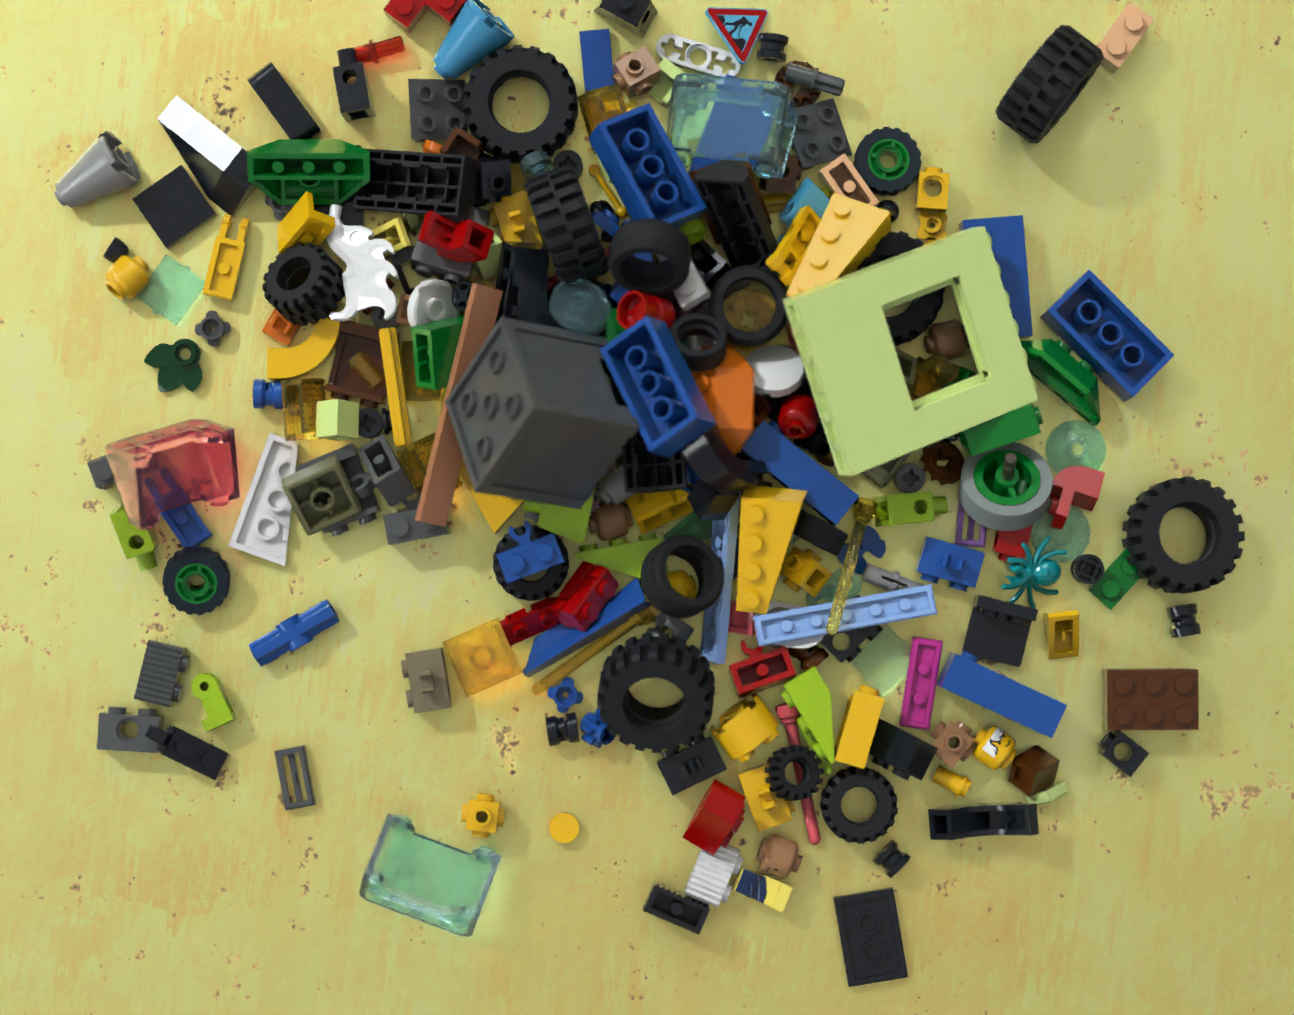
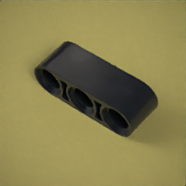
M271 61L247 78V81L290 139H312L321 132V129Z

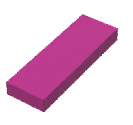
M912 636L899 726L924 730L930 729L943 645L942 640Z

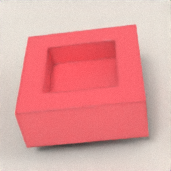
M731 600L728 632L755 635L753 621L755 613L736 611V601Z

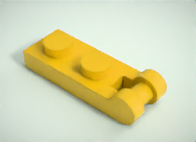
M809 205L799 209L775 252L765 262L772 271L776 270L780 275L779 279L785 286L792 283L821 221V218Z

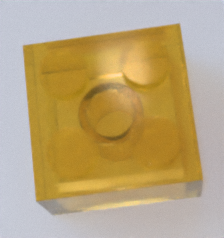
M500 617L442 642L466 697L523 673L515 651L501 626Z

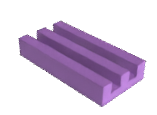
M958 494L954 544L985 548L987 527L980 524L979 541H974L975 520L970 516L968 517L967 540L962 539L964 508Z

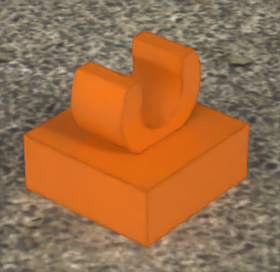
M274 309L262 332L290 346L301 326L299 324H291Z

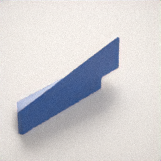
M639 578L631 581L608 600L600 611L598 618L590 625L586 632L559 623L535 637L527 665L522 671L524 676L531 677L629 621L628 618L653 605L647 599V595L644 594L645 591L642 589L643 586Z

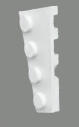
M272 433L269 434L228 546L285 566L292 505L283 490L282 479L295 473L298 451L297 442Z

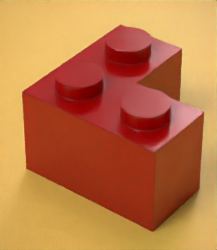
M390 0L383 10L388 18L408 33H411L428 10L451 27L466 0Z
M714 779L704 794L682 838L714 856L720 846L726 848L733 834L741 826L745 810H743L745 803L743 802L746 797Z

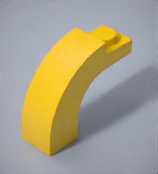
M337 308L334 311H330L328 313L329 316L324 320L322 318L319 319L310 337L302 344L292 348H267L268 379L291 380L300 378L314 372L326 363L334 353L340 336L339 327L341 321L334 322L330 318V314L336 312Z

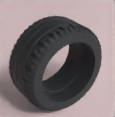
M658 219L634 220L621 226L614 234L608 261L609 270L615 281L629 291L635 290L651 296L670 293L682 286L687 279L691 260V245L687 236L679 228L668 222ZM653 253L667 260L660 262L645 261L635 257L633 254Z
M755 265L736 267L726 272L715 284L710 296L709 313L710 316L715 317L724 325L727 331V341L743 347L763 345L780 333L788 319L782 301L787 298V289L778 276L766 268ZM746 280L757 281L765 285L771 291L775 300V313L772 320L766 327L755 332H744L733 327L726 319L723 310V302L728 290L733 285Z
M690 535L673 536L655 546L645 557L640 574L642 589L645 591L644 594L647 595V599L653 604V607H656L664 615H669V617L673 618L695 616L713 605L721 594L724 584L722 564L720 559L717 558L718 555L714 553L715 551L707 543ZM669 555L678 556L686 560L693 567L698 578L696 598L682 596L669 583L666 575V561Z

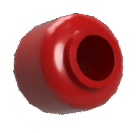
M794 394L785 398L780 406L778 426L782 433L794 439H803L811 436L816 430L819 417L815 400L805 394Z

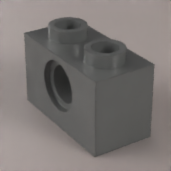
M108 707V712L99 713L97 749L159 753L156 750L159 743L145 737V734L150 725L163 730L164 715H156V709L138 708V714L126 713V707ZM127 721L134 722L138 727L137 735L134 738L127 736L124 732V725Z

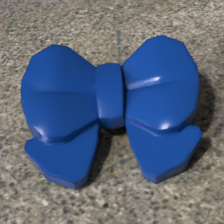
M865 523L859 524L856 527L855 538L850 543H844L837 559L844 566L848 567L853 574H863L867 562L862 555L868 551L872 555L882 558L886 551L885 541L880 540L878 533L871 526Z

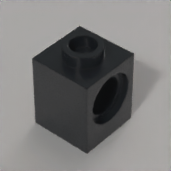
M1115 730L1114 733L1109 731L1099 743V746L1102 748L1098 753L1129 777L1134 774L1149 754L1120 730ZM1119 743H1125L1128 747V754L1123 759H1117L1114 755V748Z

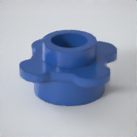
M570 677L563 678L561 684L548 689V697L554 699L557 704V710L561 713L568 712L570 706L575 703L579 704L583 700L582 692L576 690L574 680ZM564 692L568 693L567 698H564L562 696Z

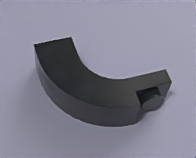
M717 423L681 449L696 474L709 487L727 496H733L756 484L758 477L768 472L764 461H744L736 457L725 444Z
M999 802L928 809L930 840H956L989 835L1039 834L1037 804Z

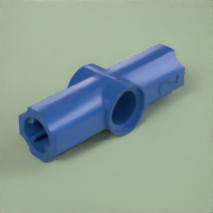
M326 599L309 608L300 615L297 613L275 626L276 629L248 645L254 658L262 667L279 658L288 651L293 652L312 641L314 636L340 622L335 609Z

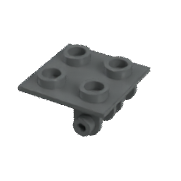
M408 79L411 139H415V142H424L425 139L447 140L456 126L468 133L462 100H464L465 80Z
M834 98L782 112L784 116L783 123H786L790 137H788L789 141L792 140L793 143L791 147L795 149L803 171L813 168L814 165L833 161L844 153L846 156L852 155Z

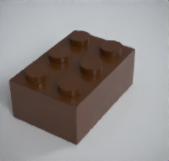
M1102 668V729L1199 730L1198 669Z

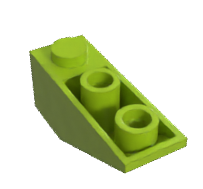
M656 533L639 535V542L627 544L626 538L609 541V547L600 549L597 548V543L579 546L580 552L574 553V558L641 578V568L645 557L655 546L664 540L663 537L657 538ZM666 561V574H667V573H669V569H668V563H667V561Z
M812 666L782 684L785 691L781 695L790 709L794 706L797 708L801 717L796 720L805 735L810 732L812 733L817 742L812 746L820 760L823 761L827 758L828 762L832 764L835 762L831 692L816 667Z

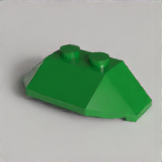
M278 139L247 151L248 182L257 186L263 193L280 205H295L306 191L313 194V205H341L362 186L370 182V151L340 139Z
M1052 339L1020 341L1028 356L1027 364L1030 374L1091 426L1098 425L1101 421L1098 378L1092 374L1095 371L1094 368L1083 359H1080L1079 362L1070 355L1072 350L1059 339L1056 342Z

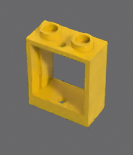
M860 684L859 689L851 688L834 746L835 761L862 769L865 768L885 698L878 695L880 690Z

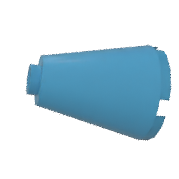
M466 0L433 58L436 63L433 68L446 80L448 77L452 79L458 78L479 64L486 55L491 56L497 49L506 46L514 38L510 28L498 16L495 17L489 11L490 8L482 1Z

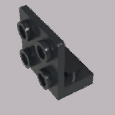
M975 595L962 651H966L979 658L1020 667L1031 622L1036 621L1038 609Z

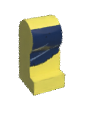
M743 866L740 867L732 886V890L782 913L793 889L792 884Z

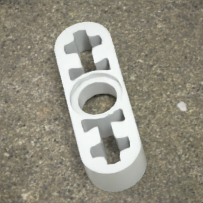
M665 34L657 41L656 53L661 60L665 57L676 66L721 80H725L727 74L736 77L740 71V64L732 52L674 34ZM669 41H673L674 47L679 50H683V44L688 45L689 47L685 52V61L679 60L681 54L677 52H672L670 56H666L665 49L661 48L662 44L667 45ZM695 49H701L706 53L707 60L702 65H694L689 59L690 53ZM712 53L717 54L715 61L724 63L726 58L731 59V65L735 67V70H729L727 74L722 73V67L715 64L713 70L707 69L711 64Z

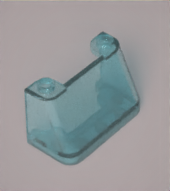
M681 73L675 77L672 86L666 134L685 168L692 165L694 156L749 162L752 170L760 178H782L799 117L792 93L784 84L772 81Z
M388 814L362 878L360 896L371 903L465 937L472 936L498 868L501 855L496 854L495 850L486 846H480L479 849H473L471 853L415 833V827L411 824L412 821L406 816Z

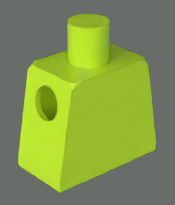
M596 486L593 487L594 492L580 509L524 500L522 510L540 514L538 527L584 544Z
M931 491L873 497L876 527L934 521V515L947 514L948 512L946 497H932Z
M145 497L115 507L110 514V518L125 557L127 559L136 557L140 571H146L158 566L153 550H156L159 540ZM134 535L142 537L144 542H137Z

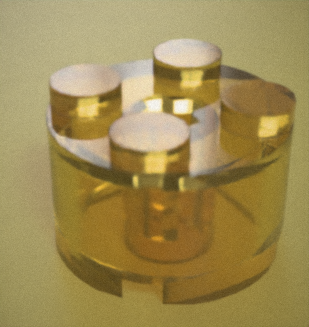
M744 289L730 295L723 303V310L726 319L733 327L744 332H755L763 329L770 323L775 313V303L762 292ZM747 313L749 317L755 316L756 320L753 322V328H749L748 325H741L744 319L743 314ZM727 341V343L732 344L736 350L741 352H752L771 342L769 341L755 347H743Z

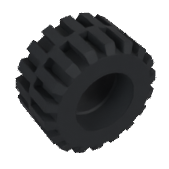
M299 243L294 248L290 246L285 249L282 255L278 254L275 257L274 263H270L268 266L269 271L265 273L263 278L265 283L262 285V289L265 292L264 296L291 324H299L300 326H307L309 322L312 325L316 324L319 319L322 318L324 320L329 316L328 313L338 307L336 305L338 301L343 299L342 269L318 245Z
M531 525V541L552 534L550 531L536 525ZM520 526L515 528L514 531L517 535L522 536L526 532V527ZM508 532L497 544L493 555V571L495 572L496 580L503 587V590L518 599L534 601L552 595L562 586L568 574V552L563 541L556 535L565 562L548 568L546 574L538 580L527 581L521 578L507 583L496 555L519 546L518 541L513 540Z
M851 766L843 771L836 772V775L826 782L827 785L822 791V800L820 801L822 816L829 829L836 836L850 843L865 844L868 841H876L881 835L884 836L888 828L893 826L895 814L897 815L898 812L897 795L891 783L878 771L867 767L862 769ZM854 787L869 789L877 801L875 813L864 822L850 821L844 816L841 809V801L844 794Z

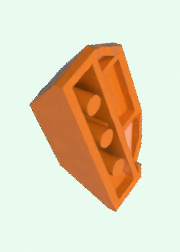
M727 343L726 357L720 365L703 372H690L712 416L716 420L725 444L736 455L754 431L755 369L732 344ZM715 344L702 345L700 350L708 349Z

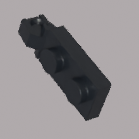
M150 725L145 734V737L159 743L156 750L161 752V755L212 780H216L228 755L227 752L177 727L168 725L166 731Z

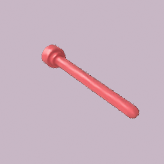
M787 703L776 705L777 718H781L782 724L785 723L789 746H802L796 719L799 718L798 715L800 714L797 708L794 706L790 709ZM793 761L796 781L799 784L803 779V769L799 763ZM810 797L801 800L809 842L812 845H817L820 843L821 837L813 798Z

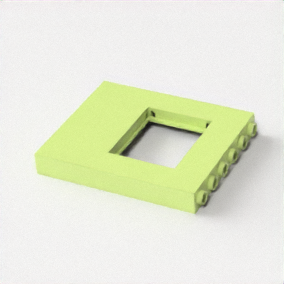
M985 226L965 229L782 300L839 475L854 476L1038 400L1036 394L1037 385L1028 368V356L1019 339V327L1012 316L1009 306L1010 298L1003 287L1000 277L1001 268L994 258L991 248L992 239ZM954 278H957L959 283L956 284ZM951 285L979 374L911 401L883 311ZM983 371H987L988 375L984 376Z

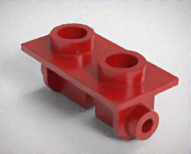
M548 596L530 605L532 611L529 613L523 608L505 615V619L501 620V626L511 646L560 623L549 609L556 596L552 598Z

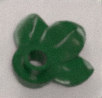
M180 339L173 345L159 344L147 354L144 360L147 365L159 369L158 388L160 392L173 391L182 384L193 392L202 381V370L198 364L201 355L200 348L190 339ZM188 348L191 356L184 360L181 357V351Z

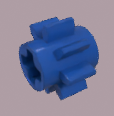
M597 708L595 713H587L580 723V729L584 733L581 739L597 748H600L602 744L607 745L611 743L616 737L607 730L608 723L602 722L599 708Z

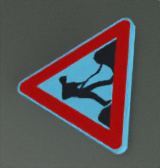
M707 8L705 14L738 63L741 65L745 64L766 20L767 10Z

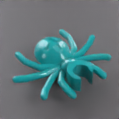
M1047 536L1041 542L1033 558L1028 545L1024 542L1021 543V547L1025 551L1027 561L1024 558H1007V562L1011 563L1008 567L1013 573L1017 574L1006 576L1011 584H1002L1001 588L1006 590L1020 587L1016 594L1009 599L1010 603L1017 601L1026 587L1029 604L1034 609L1036 604L1033 600L1032 586L1035 591L1045 595H1057L1059 593L1058 590H1047L1038 586L1046 587L1053 585L1061 575L1059 564L1054 560H1047V558L1067 554V550H1053L1041 555L1043 549L1051 540L1050 536Z

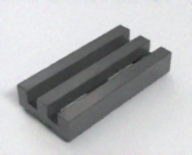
M305 745L274 751L285 811L316 805ZM295 753H299L308 799L303 801ZM288 755L297 801L291 803L283 761V756Z

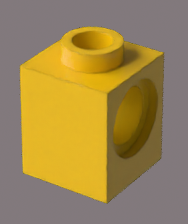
M925 167V172H919L916 183L914 211L946 212L949 173H943V169L938 167ZM935 182L940 188V194L936 197L927 195L924 190L925 184Z

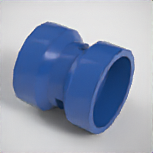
M254 379V409H264L266 406H273L275 409H285L286 380L275 379L273 382H266L265 379Z

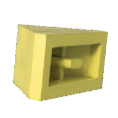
M396 217L372 230L375 234L370 240L384 239L394 247L396 253L413 246L402 217ZM387 251L384 254L385 259H389V255H392V253Z

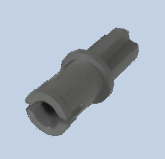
M790 61L784 77V81L809 87V91L816 89L836 96L842 94L845 85L844 79L819 72L817 67L813 70Z

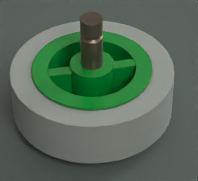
M1016 442L974 456L969 455L964 462L959 484L960 502L973 520L987 528L999 531H1016L1027 528L1037 522L1047 509L1053 480L1051 470L1040 454L1030 447Z

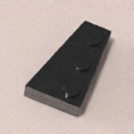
M502 241L495 289L503 291L495 325L501 317L546 326L542 315L547 310L549 257L548 250L536 243Z

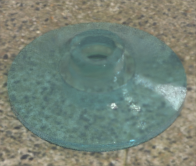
M1071 420L1058 425L1051 432L1046 443L1047 461L1057 474L1071 466H1085L1099 470L1106 455V445L1102 434L1096 427L1081 420ZM1079 444L1082 446L1083 451L1080 455H1075L1072 452L1073 445Z

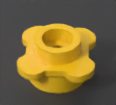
M926 210L919 213L920 228L917 230V236L921 240H939L947 236L944 230L945 223L948 221L946 213L932 214ZM934 223L935 228H930L929 225Z

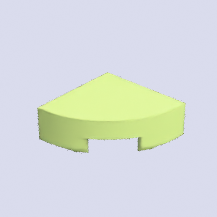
M1065 781L1053 784L1031 797L1027 795L1025 798L1029 804L1042 805L1067 794L1069 790Z

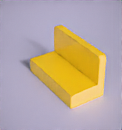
M306 191L278 224L279 254H283L285 249L290 246L294 248L299 243L304 245L313 243L315 246H319L336 227L335 217L314 210L312 193Z

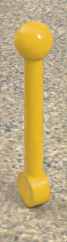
M596 164L590 165L588 168L589 175L597 179L616 208L619 218H625L628 212L625 207L620 205L600 175L599 166Z

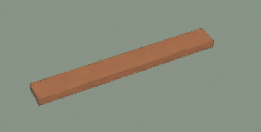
M472 283L415 516L416 521L446 527L463 455L445 400L493 330L503 294L501 290Z

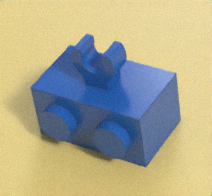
M524 521L526 532L522 536L515 533L513 526L509 527L510 537L518 541L519 546L496 555L507 583L565 562L555 533L531 541L532 526L528 521Z
M926 536L922 543L915 572L921 573L920 579L937 584L939 578L950 581V588L967 592L968 587H976L985 553Z

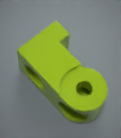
M202 673L194 677L191 684L192 693L201 699L209 717L201 721L205 731L210 732L236 720L235 712L218 677L210 673Z

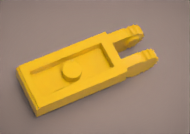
M224 214L219 235L215 238L202 294L233 302L247 245L245 241L248 235L250 219H242L239 225L237 240L227 238L232 225V215Z

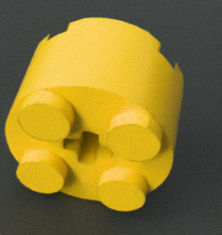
M757 693L751 694L752 701L748 702L744 698L725 711L718 718L721 724L717 728L713 724L709 728L711 734L732 760L738 759L741 763L748 760L755 753L754 748L762 742L768 744L779 735V732L776 730L779 721Z

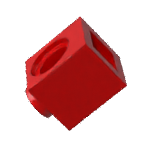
M1033 525L1016 531L997 530L991 552L999 553L998 559L1007 561L1009 557L1025 559L1026 554L1021 547V543L1024 542L1028 545Z

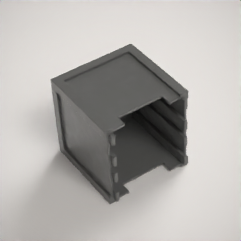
M504 317L499 319L445 400L475 492L580 509L594 492L593 487L599 479L604 478L610 470L609 465L611 462L617 460L623 452L622 447L629 437L633 438L640 427L637 419L632 417L628 407L616 404L601 364V361L605 360L600 349L608 344L606 337Z

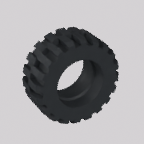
M1060 25L1039 47L1006 91L996 109L998 119L1029 143L1040 142L1066 113L1094 75L1104 58L1102 50L1071 26Z
M513 45V48L506 50L502 47L497 49L494 55L490 57L486 55L481 59V64L477 68H473L470 73L469 82L465 83L463 91L464 100H462L467 126L472 136L482 142L485 152L491 153L494 157L501 156L516 164H520V162L536 163L538 159L543 157L547 159L553 155L556 149H561L566 144L568 136L573 133L575 121L578 118V98L575 84L563 63H559L555 56L549 52H541L540 48L534 46L522 48V45ZM519 77L530 78L538 82L544 88L549 98V110L543 123L536 129L524 133L512 132L501 126L496 120L492 108L493 98L497 89L506 81Z
M564 165L529 178L524 186L561 286L569 288L606 274L609 270V263L573 166Z
M890 230L885 238L882 237L876 244V249L869 257L866 256L857 267V271L869 267L876 262L884 261L921 247L924 242L918 238L913 239L909 237L908 233L902 231L896 233ZM945 287L913 299L909 307L899 315L885 317L894 346L914 340L935 321L939 310L942 308Z
M1194 477L1166 480L1142 492L1136 498V504L1130 505L1126 513L1130 516L1129 520L1124 521L1122 531L1127 532V538L1122 539L1123 548L1128 547L1130 552L1126 559L1129 565L1135 564L1138 568L1135 574L1140 579H1148L1149 586L1155 589L1162 588L1164 592L1171 594L1202 591L1222 582L1225 579L1224 575L1232 573L1236 567L1234 560L1241 558L1243 549L1238 547L1239 542L1245 541V532H1239L1238 524L1243 523L1241 514L1235 515L1233 508L1237 505L1233 499L1226 500L1223 497L1226 492L1219 486L1213 488L1210 481L1205 479L1195 480ZM1184 507L1194 512L1202 521L1206 531L1205 549L1200 558L1190 564H1180L1174 561L1164 551L1160 542L1159 530L1164 515L1171 509Z
M652 633L642 634V639L637 640L636 637L627 639L625 647L621 644L612 650V656L607 657L603 665V671H601L597 707L600 708L599 715L602 722L608 723L607 730L613 736L617 734L620 736V742L627 746L631 743L635 745L636 750L643 752L645 748L652 749V753H662V749L667 748L671 752L678 750L679 744L689 745L694 741L695 735L700 736L704 732L706 724L710 722L712 716L715 678L713 671L710 670V663L705 656L700 657V650L696 646L691 644L688 647L686 640L677 637L675 640L669 638V634L660 633V637H652ZM660 678L675 684L682 691L684 697L671 706L656 708L640 703L632 696L629 688L634 683L643 679Z

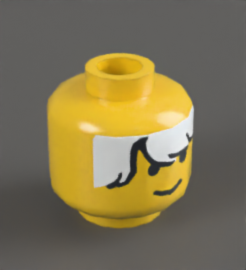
M992 726L987 731L981 728L973 738L975 739L973 742L975 747L972 753L974 758L990 770L1006 769L1018 752L1015 749L1016 740L998 726Z

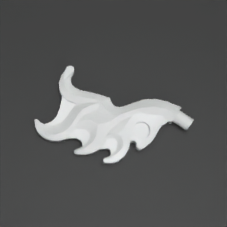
M331 204L329 216L335 217L336 227L326 237L330 248L346 263L347 267L342 274L346 306L341 312H332L330 318L334 322L348 321L354 318L361 310L370 307H381L385 310L384 319L387 321L393 317L398 306L395 294L387 285V278L392 275L398 279L399 275L395 267L385 259L384 254L389 251L394 255L396 251L384 239L370 240L374 237L375 233L369 228L344 225L340 220L342 206Z

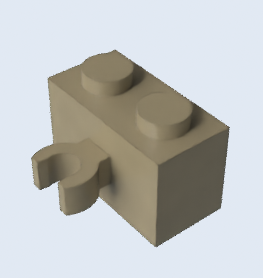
M443 647L406 653V660H401L403 677H409L411 689L406 690L408 707H414L415 713L451 708L452 700Z

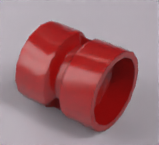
M633 290L623 295L619 301L617 320L622 328L629 329L648 315L665 322L670 330L674 323L675 310L669 300Z

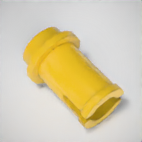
M939 765L931 781L954 792L955 797H958V795L965 797L972 781L967 779V775L962 777L942 767V765Z

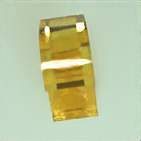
M939 352L926 360L921 356L916 358L918 363L914 386L908 388L911 401L935 392L958 378L960 368Z

